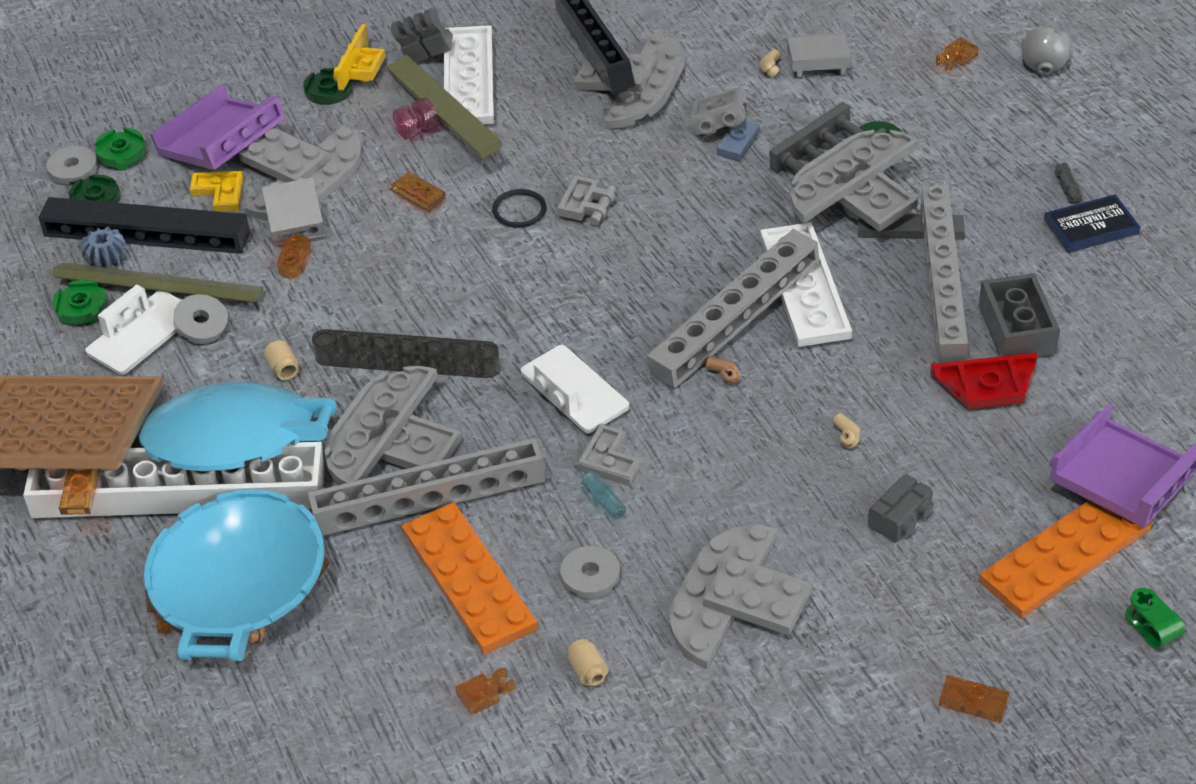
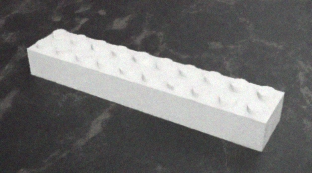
M300 442L296 445L289 443L282 447L283 453L268 460L261 461L260 457L244 461V467L215 471H194L174 468L169 461L162 460L157 462L146 455L145 448H130L119 469L103 471L101 469H85L82 471L56 469L47 471L43 468H29L23 496L31 518L182 513L198 502L200 505L216 500V495L246 489L268 490L288 496L290 501L311 509L308 492L324 489L326 462L322 442Z

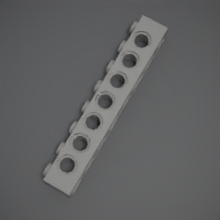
M922 186L920 211L937 363L963 361L967 359L968 338L949 186Z
M795 229L781 237L767 252H764L751 266L745 268L736 279L728 283L713 299H710L698 312L691 315L682 326L673 331L659 346L651 350L647 355L650 374L670 387L677 388L704 364L709 356L712 357L819 262L818 242Z
M536 438L308 492L311 513L315 517L324 536L443 507L452 502L459 503L545 482L544 459Z

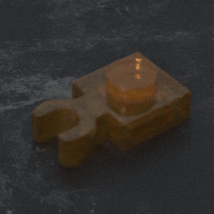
M960 37L944 47V52L936 56V65L946 63V71L952 70L955 63L962 66L978 56L979 47Z
M500 668L489 679L482 673L456 686V694L472 716L499 703L498 694L513 692L515 690V681L511 679L507 682H501L508 678L506 668Z

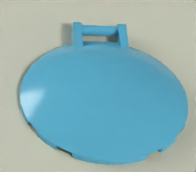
M247 381L215 383L189 390L154 409L147 416L139 431L140 445L145 448L146 455L157 462L162 460L169 461L174 468L194 471L244 467V461L260 457L261 461L273 458L283 453L282 447L289 443L296 445L299 441L324 440L328 433L327 425L329 419L335 414L337 404L331 398H302L288 389L265 383Z
M246 489L230 491L216 495V500L200 505L198 502L178 515L179 520L169 529L164 528L147 556L144 582L148 597L157 613L171 625L183 630L178 646V657L180 660H191L192 657L230 658V661H242L250 632L283 617L295 608L310 592L323 566L325 546L322 532L315 517L304 505H298L290 501L288 496L268 490ZM198 636L232 637L230 645H196Z

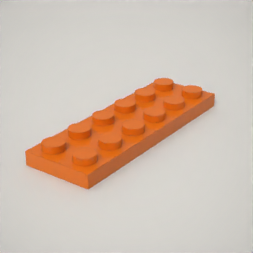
M1088 500L981 572L978 582L1018 617L1023 619L1150 531L1152 521L1143 528Z
M454 502L401 525L402 533L483 655L538 630L536 619Z

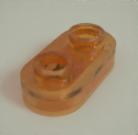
M294 235L285 241L277 261L278 272L282 277L292 279L299 277L304 272L311 254L310 240L307 237Z

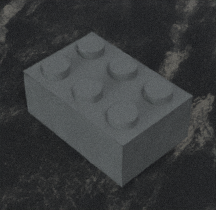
M1031 273L982 280L979 306L1000 356L1037 352L1038 356L1056 354L1060 328L1036 274Z

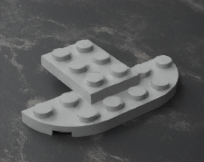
M660 32L651 33L641 53L626 54L631 63L636 86L628 88L617 95L604 120L606 129L636 124L635 120L642 119L647 114L648 117H651L664 106L685 64L682 47L676 40ZM587 56L573 81L575 90L610 91Z
M345 125L339 127L317 147L273 127L239 153L241 162L277 178L278 180L274 183L292 182L297 178H313L319 204L357 171L362 160L360 140L355 132ZM263 193L245 207L247 216L268 220Z
M869 130L848 137L806 164L795 175L791 183L790 193L793 211L805 223L838 201L876 230L882 231L918 206V198L881 172L919 148V140L909 134L890 130V134H874V130Z
M423 366L403 367V371L390 375L384 372L378 375L361 389L329 433L325 444V458L328 470L339 485L366 479L379 459L404 468H412L449 459L462 440L461 431L411 415L438 378L437 369Z
M761 524L731 528L713 537L700 551L678 590L670 610L671 634H673L679 650L693 663L708 669L735 617L788 636L790 635L812 592V583L762 566L778 537L777 528Z

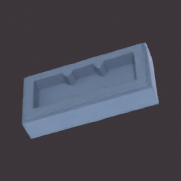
M744 120L740 125L730 128L717 147V155L740 161L759 133L760 124Z

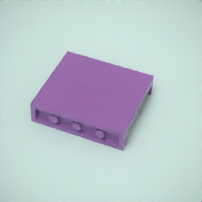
M221 84L152 132L150 136L159 156L215 170L286 117L278 96L271 95L260 104L229 98L224 84Z
M1109 404L1101 412L1097 411L1088 425L1084 424L1075 438L1070 437L1060 452L1056 451L1053 454L1049 466L1052 467L1049 480L1145 528L1196 473V445L1193 444L1182 455L1110 420L1114 405Z

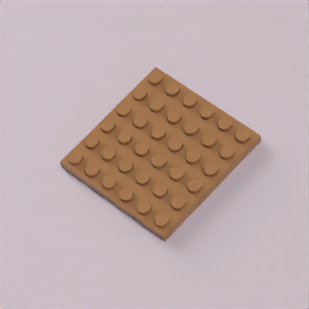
M0 376V468H15L16 470L43 468L47 471L56 469H72L75 471L101 469L103 471L119 469L164 387L163 377Z

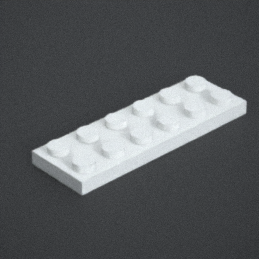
M492 25L445 28L449 29L453 34L451 50L444 52V89L484 125L494 124Z
M812 222L760 230V239L765 252L792 229L818 242L819 262L780 295L798 347L852 339V329Z

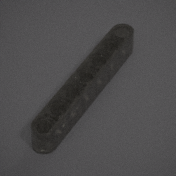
M331 329L319 330L312 336L315 360L323 366L399 372L403 371V367L423 366L437 369L438 375L492 378L500 372L499 348L497 344L490 341Z

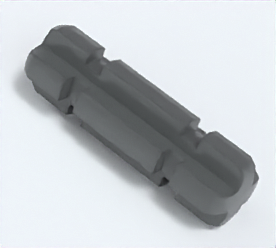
M1065 162L1056 164L1054 172L1071 203L1081 202L1083 192L1069 165Z

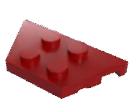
M1035 352L931 364L930 374L967 409L1021 404L1025 402L1038 355Z

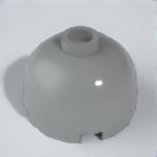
M1053 28L1031 30L1027 33L1025 39L1024 37L1022 38L1021 50L1023 60L1029 68L1041 74L1057 71L1069 59L1071 39L1063 31H1061V35L1054 33Z

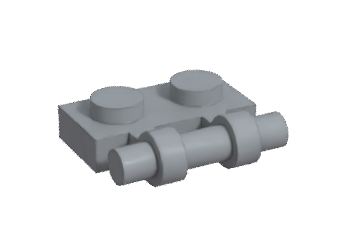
M575 175L557 207V216L582 221L585 214L591 215L589 222L596 226L605 218L607 207L613 203L616 188L613 185H607L606 189L599 188V180ZM598 200L599 202L598 204L592 203V201Z

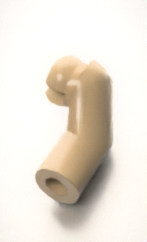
M772 49L759 63L763 73L766 72L769 77H773L779 72V67L775 65L781 57L778 50Z
M843 413L837 414L833 419V425L842 431V435H840L841 444L845 448L855 447L860 440V427Z

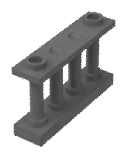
M841 102L769 150L770 169L778 174L783 169L790 167L798 173L805 166L798 159L807 154L816 159L823 154V152L816 148L822 143L827 142L834 147L842 142V140L835 136L841 130H845L851 135L864 132L861 128L850 122V106L845 102ZM881 128L875 133H886V130Z

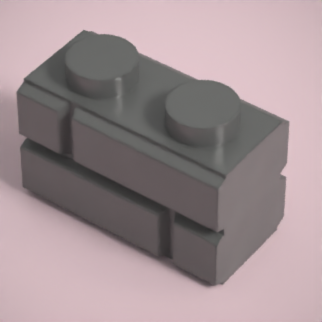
M908 474L903 475L869 509V528L879 534L882 533L884 537L894 543L903 535L909 536L915 529L917 521L921 517L927 518L933 509L932 488L922 482L918 483L915 478Z

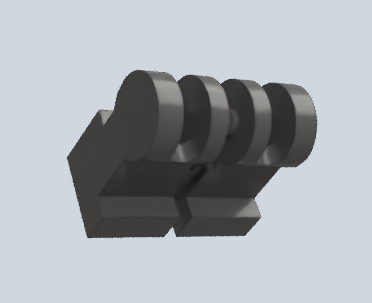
M433 8L425 10L424 16L422 13L414 14L413 19L409 16L403 19V23L398 20L391 24L392 34L401 45L402 53L408 55L415 63L428 59L429 54L433 57L451 50L453 34L449 29H445Z

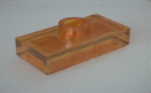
M409 171L391 184L392 192L428 212L446 199L445 191Z
M68 469L59 504L61 515L91 513L100 469H85L82 471Z
M947 675L938 706L1001 723L1010 692Z

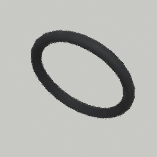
M514 189L501 194L494 201L492 212L494 217L504 225L526 227L535 224L544 216L546 202L540 194L532 190ZM527 194L538 199L541 204V210L536 217L529 221L511 222L499 215L498 205L508 196Z

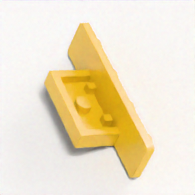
M361 24L359 30L355 32L352 42L348 44L345 54L341 56L340 63L334 68L333 76L334 81L337 82L338 90H344L350 79L361 82L373 81L386 58L385 49L368 48L367 24Z

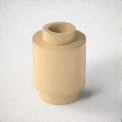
M274 341L264 349L263 357L275 377L281 380H290L298 373V360L285 341Z
M587 639L573 642L567 650L568 662L580 682L585 686H595L602 683L609 668L595 644Z

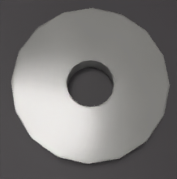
M70 146L53 153L48 159L46 167L50 179L62 185H70V182H77L80 179L85 181L89 179V176L94 175L97 171V159L95 153L89 148Z
M196 294L188 296L180 301L174 310L173 325L176 332L181 337L183 335L188 338L187 341L192 343L207 344L214 342L227 329L228 313L225 306L218 299L209 295ZM196 316H204L208 321L198 323L194 318Z
M583 546L574 549L565 556L561 563V582L568 592L576 593L577 597L597 599L608 595L616 583H619L620 563L616 556L608 549L599 546ZM589 569L598 572L593 576L583 574L584 571Z

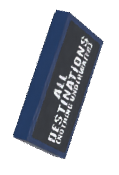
M1116 194L1045 212L1044 215L1045 222L1067 253L1140 233L1139 224Z

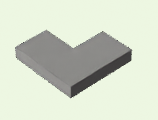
M600 424L578 460L577 470L630 486L641 468V459L619 453L627 438L626 431Z

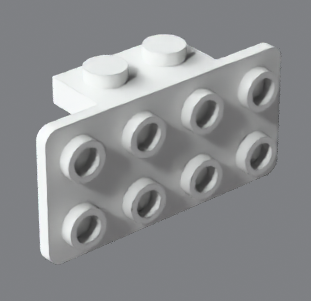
M135 285L98 314L103 335L86 348L87 356L115 373L125 375L177 333L173 325L174 310L182 300L166 291H157L147 299L145 289Z
M558 345L521 367V375L585 433H592L597 430L600 424L605 425L629 410V402L564 345Z

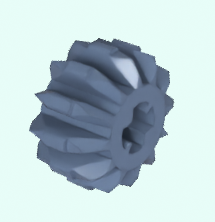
M106 227L104 230H100L98 228L95 232L89 231L88 236L82 238L81 253L89 266H107L110 268L113 264L119 265L120 260L125 258L126 242L118 229L111 230L109 227Z

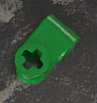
M1137 588L1132 592L1130 598L1132 605L1127 608L1125 618L1151 647L1159 649L1184 634L1185 626L1181 617L1172 611L1153 590Z

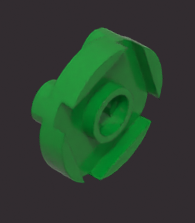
M123 128L124 132L117 133L113 129L99 136L95 142V152L98 161L105 166L115 167L117 171H124L131 164L145 156L147 150L143 136L135 129Z
M92 280L72 281L68 283L69 288L64 289L62 292L60 288L54 294L52 300L53 308L59 322L63 325L98 323V314L108 306L105 289L98 287V283Z

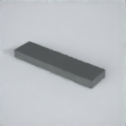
M905 214L880 232L863 219L858 218V237L923 238L921 214ZM952 215L955 239H964L963 215Z

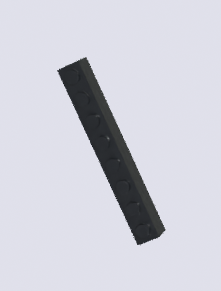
M554 0L556 10L611 93H621L628 88L636 86L629 58L588 0Z
M48 197L38 217L44 237L82 240V238L88 236L89 231L95 232L98 228L104 230L106 227H109L111 230L118 229L126 244L242 254L250 235L247 215L243 213Z

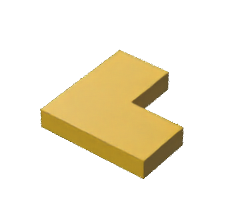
M243 171L192 173L191 196L214 195V211H240L244 181Z

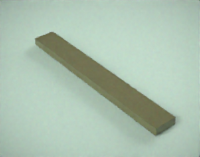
M404 55L386 66L388 72L481 159L503 146L501 140L408 55Z
M65 262L53 267V277L61 279L92 280L101 284L125 287L139 285L144 289L190 295H209L214 298L255 302L263 296V287Z

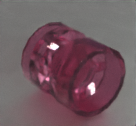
M426 97L411 103V107L405 105L393 111L396 129L405 140L419 135L420 130L426 132L438 127L437 113L431 101Z

